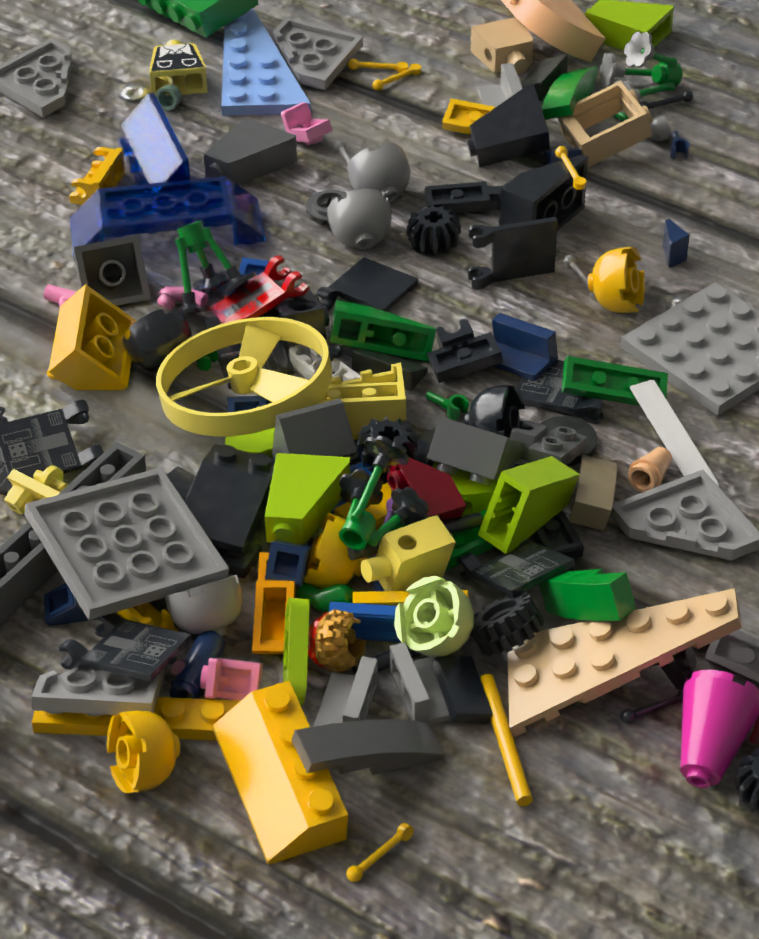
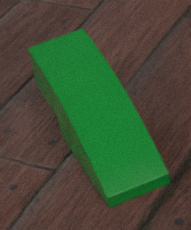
M603 569L566 571L539 584L546 612L556 616L587 621H620L636 610L627 572L604 574Z

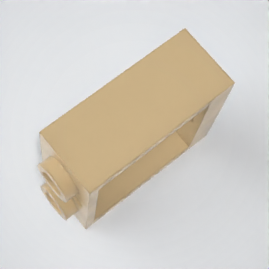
M621 81L578 101L573 115L557 118L561 133L570 146L580 148L582 154L588 156L587 168L652 136L650 123L653 122L649 109L645 105L641 107L635 92L632 89L628 91ZM621 111H624L629 118L592 137H589L584 130Z

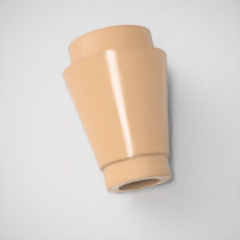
M657 447L634 461L629 467L628 474L631 486L640 492L660 486L672 462L670 451L664 447Z

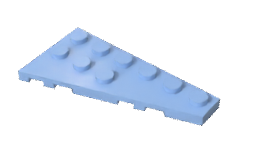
M252 8L225 25L222 116L281 114L283 111L302 102L308 103L311 112L309 100L255 10Z

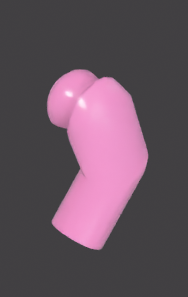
M48 284L44 290V299L58 303L60 308L76 291Z
M166 286L159 292L161 295L157 300L158 305L171 310V307L175 306L176 301L183 303L182 293H184V287ZM191 289L192 292H195L196 303L206 306L208 294Z

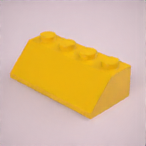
M290 680L250 692L213 725L214 734L268 865L344 841L347 838L348 813L329 769L307 773L291 740L295 730L309 728L310 726Z

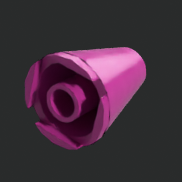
M711 669L699 670L692 673L691 679L688 680L687 678L683 688L680 771L692 786L709 788L711 785H716L721 781L759 716V689L747 680L745 687L733 682L734 674Z

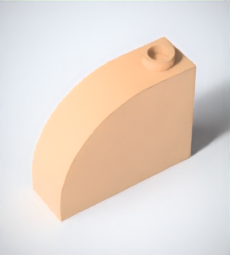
M502 0L506 7L526 28L552 46L581 60L591 63L605 40V37L572 0Z

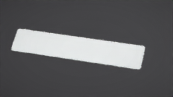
M649 380L630 386V390L665 447L670 451L683 476L704 470L719 486L718 481L656 382Z

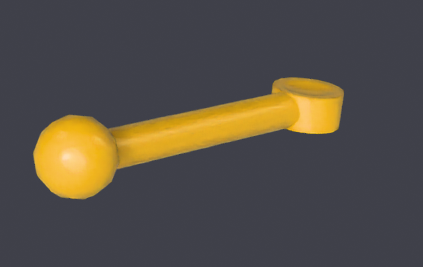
M350 59L348 67L351 70L374 68L402 72L408 69V63H371Z
M413 63L405 71L382 81L379 79L375 80L372 87L376 91H381L389 83L410 74L418 75L421 73V65Z
M564 146L558 147L555 151L556 156L563 160L573 177V187L577 190L586 188V179L579 177L567 156V148Z
M402 823L391 839L358 866L353 865L348 868L346 876L349 881H360L363 877V872L401 840L408 841L413 835L414 828L407 823Z

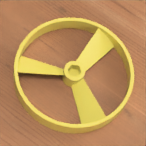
M257 317L217 325L181 343L168 354L160 365L156 376V387L163 412L176 426L186 431L206 436H240L274 428L276 415L315 405L328 390L333 377V369L326 340L316 329L292 319ZM280 340L302 344L316 351L322 357L318 370L310 380L262 368ZM242 343L239 358L230 361L227 365L229 377L167 396L169 387L174 379L190 364L211 352ZM230 383L232 391L237 394L254 392L272 403L238 412L208 413L182 407L173 401L203 389Z

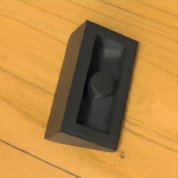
M565 54L541 60L521 82L522 88L534 84L538 99L541 101L559 76L567 73L568 55Z
M355 349L352 352V370L357 372L371 369L374 375L391 371V364L401 362L404 389L412 391L428 372V368L391 354L366 349Z

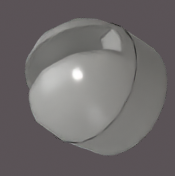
M665 116L654 118L653 122L650 123L652 136L649 138L655 142L670 139L671 131Z

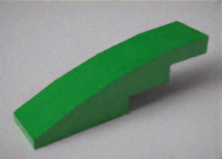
M597 66L569 71L559 76L546 94L541 107L545 120L573 115L576 103L592 95L598 74Z

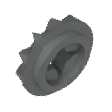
M325 190L312 195L306 202V213L310 215L311 221H319L320 225L329 223L327 216L329 204L336 197L338 202L347 198L346 192Z

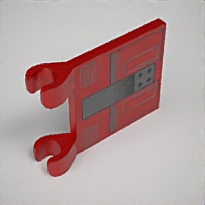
M274 256L268 262L264 272L211 306L210 311L214 316H218L222 324L241 319L257 318L288 297L305 295L309 290V286L306 283H302L299 287L294 288L295 282L302 278V274L297 271L291 272L288 267L277 272L278 265L284 263L285 260L282 256ZM285 280L281 288L274 281Z

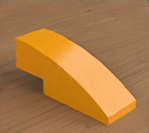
M260 552L258 580H256L252 654L283 655L287 601L289 597L297 598L298 586L295 585V581L266 580L265 575L269 552Z

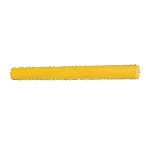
M484 674L480 677L493 713L491 722L517 805L527 806L533 801L509 728L495 679L492 674Z

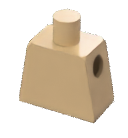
M516 17L471 26V52L492 72L500 73L501 64L513 63L516 73L522 74L532 64L533 39L529 29Z

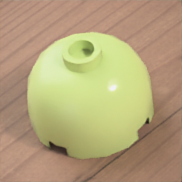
M438 576L425 577L413 583L406 590L410 594L405 599L404 604L399 602L395 610L394 626L397 637L402 643L405 642L411 650L430 657L446 656L460 649L468 640L473 629L474 613L470 599L456 584Z

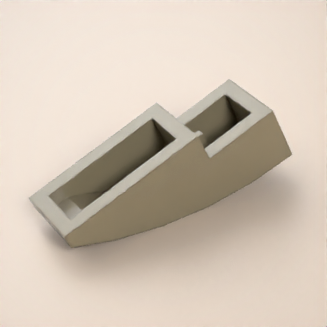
M582 454L578 469L580 476L574 488L569 522L605 531L613 504L617 463Z

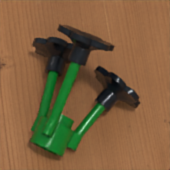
M202 220L177 229L180 238L175 239L179 250L184 293H182L183 305L178 309L183 314L210 311L209 306H202L196 303L195 292L191 290L186 248H188L189 253L197 252L202 265L200 270L203 278L193 284L194 290L212 292L219 289L222 285L229 283L226 290L222 292L223 296L226 297L257 276L255 272L240 274L237 267L230 264L213 238L210 227L204 228ZM207 242L226 271L215 272L212 263L208 262L203 250L208 247Z
M377 436L376 438L367 437L364 442L368 448L367 452L369 455L375 458L372 464L374 470L371 476L365 470L356 469L352 474L342 475L339 480V485L342 488L340 497L345 502L351 504L346 521L339 531V537L347 547L354 550H363L367 544L374 547L377 546L381 538L397 524L402 525L404 523L407 526L429 518L427 515L429 511L427 502L419 498L416 491L410 487H406L404 490L397 488L391 493L393 500L391 506L393 511L392 518L378 530H376L374 516L365 511L370 505H377L382 502V481L379 479L381 473L386 472L389 465H406L409 461V456L405 454L406 448L401 444L393 443L384 436Z

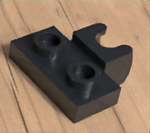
M467 319L460 320L461 328L455 333H448L443 327H437L436 338L439 349L428 352L427 356L438 382L452 380L459 376L502 363V352L492 333L489 332L474 337V332Z

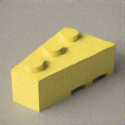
M401 362L391 364V371L374 375L371 369L361 371L360 378L342 382L340 376L334 377L328 390L316 404L340 398L344 404L354 440L359 438L362 426H368L372 418L381 422L386 415L389 421H396L401 418V421L406 420V396Z

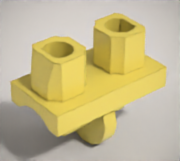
M49 466L44 472L36 470L33 478L13 469L7 477L13 486L4 501L12 511L23 515L26 503L56 496L68 484L63 482V471L56 466Z

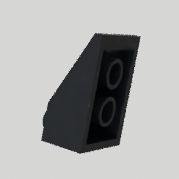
M582 154L569 158L579 177H583L587 181L588 156ZM563 160L522 172L501 188L499 196L501 200L499 225L556 217L558 220V231L585 208L586 188L577 190L573 187L574 179Z
M214 444L202 460L185 503L214 546L243 553L265 520L275 459L261 453L253 454L238 450L230 445Z

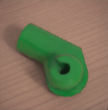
M304 582L303 586L298 587L296 597L309 599L310 606L320 612L327 613L329 612L330 602L353 603L354 590L344 584H336L320 590Z

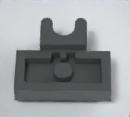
M523 421L522 429L513 428L510 436L511 439L526 444L519 459L534 462L552 456L565 465L569 464L586 450L588 436L577 434V431L570 427H557L547 433L548 426L531 421Z

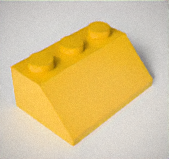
M85 284L60 306L48 372L74 390L126 389L128 387L132 359L124 348L122 339L125 336L128 340L132 334L129 328L137 320Z

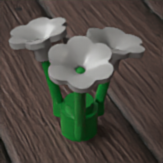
M636 32L633 34L631 42L625 46L626 64L630 67L636 66L641 68L646 64L647 60L654 59L660 61V63L655 65L652 70L629 69L622 65H615L614 54L605 53L603 63L600 66L602 88H607L613 85L614 77H624V75L651 76L658 86L643 90L634 89L633 83L629 80L614 82L615 84L621 81L628 91L632 89L639 100L640 97L654 93L674 91L675 86L679 85L682 80V67L677 63V58L665 57L654 52V47L651 44V34Z

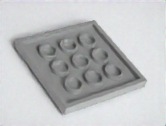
M716 282L621 337L620 348L651 370L668 373V382L717 416L759 391V311Z
M162 468L25 504L24 515L88 620L165 598L164 596L183 592L186 589L205 585L209 582H217L228 577L229 567Z

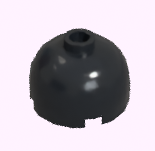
M171 307L174 313L165 314L163 309H158L143 316L129 328L132 334L128 340L125 336L122 339L123 346L135 364L147 371L158 372L160 365L168 354L192 337V331L186 317L176 307Z
M500 385L485 389L471 403L469 412L465 414L464 424L510 438L513 428L522 429L523 421H520L519 410L525 409L520 391L515 385Z

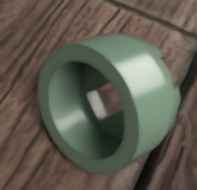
M165 85L156 92V102L164 110H173L181 102V91L174 85Z

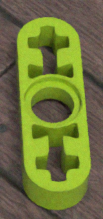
M289 597L285 613L282 682L290 680L300 705L303 706L307 688L309 599Z

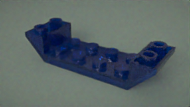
M225 176L98 189L70 217L72 250L74 246L102 242L106 237L174 231L202 220L204 227L230 225L234 245H249L257 242H266L258 198Z

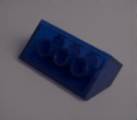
M154 92L148 93L121 124L122 138H118V146L123 148L128 170L130 173H134L137 189L143 190L146 208H152L156 219L193 211L189 160Z

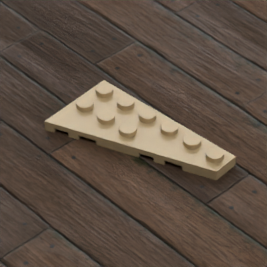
M735 588L634 610L620 621H584L534 633L535 637L531 640L526 639L524 645L520 647L518 645L514 646L513 650L508 652L509 728L514 738L527 732L525 726L543 717L548 722L560 716L558 710L577 701L585 704L641 677L639 671L655 663H659L660 667L674 661L672 655L691 646L699 649L741 629L739 599Z

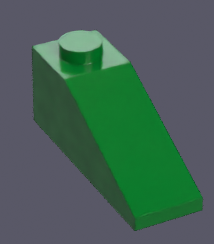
M339 300L335 302L329 330L330 343L428 361L427 353L432 351L436 334L435 327L369 306Z

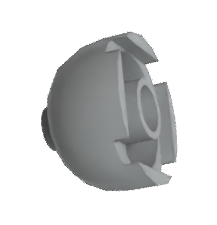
M380 143V149L370 152L368 147L361 150L347 165L348 178L354 190L362 188L376 189L382 193L383 198L386 199L388 197L390 202L394 201L408 186L411 169L403 148L395 143Z
M362 188L346 192L347 198L338 202L336 197L327 208L329 226L341 244L362 250L369 249L382 241L389 233L392 223L390 201L388 197L386 199L383 198L382 193L376 189Z
M237 575L228 576L217 582H209L205 585L186 589L183 592L164 596L173 622L180 630L188 634H201L210 630L217 632L221 636L227 634L225 627L237 620L243 605L242 590Z

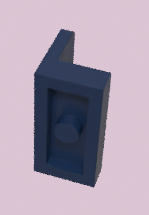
M499 313L492 319L494 339L503 357V362L493 365L494 367L531 380H537L558 359L555 331Z

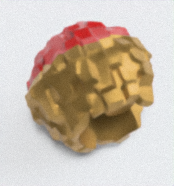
M337 609L324 613L323 616L315 619L309 626L308 655L310 659L330 672L348 671L356 666L358 660L365 656L366 640L356 638L355 630L351 626L354 623H361V620L355 618L352 613Z

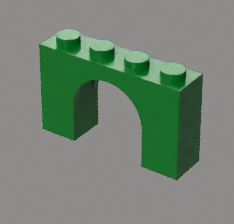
M138 0L142 5L148 6L157 13L163 14L174 22H178L204 37H208L259 5L257 0Z

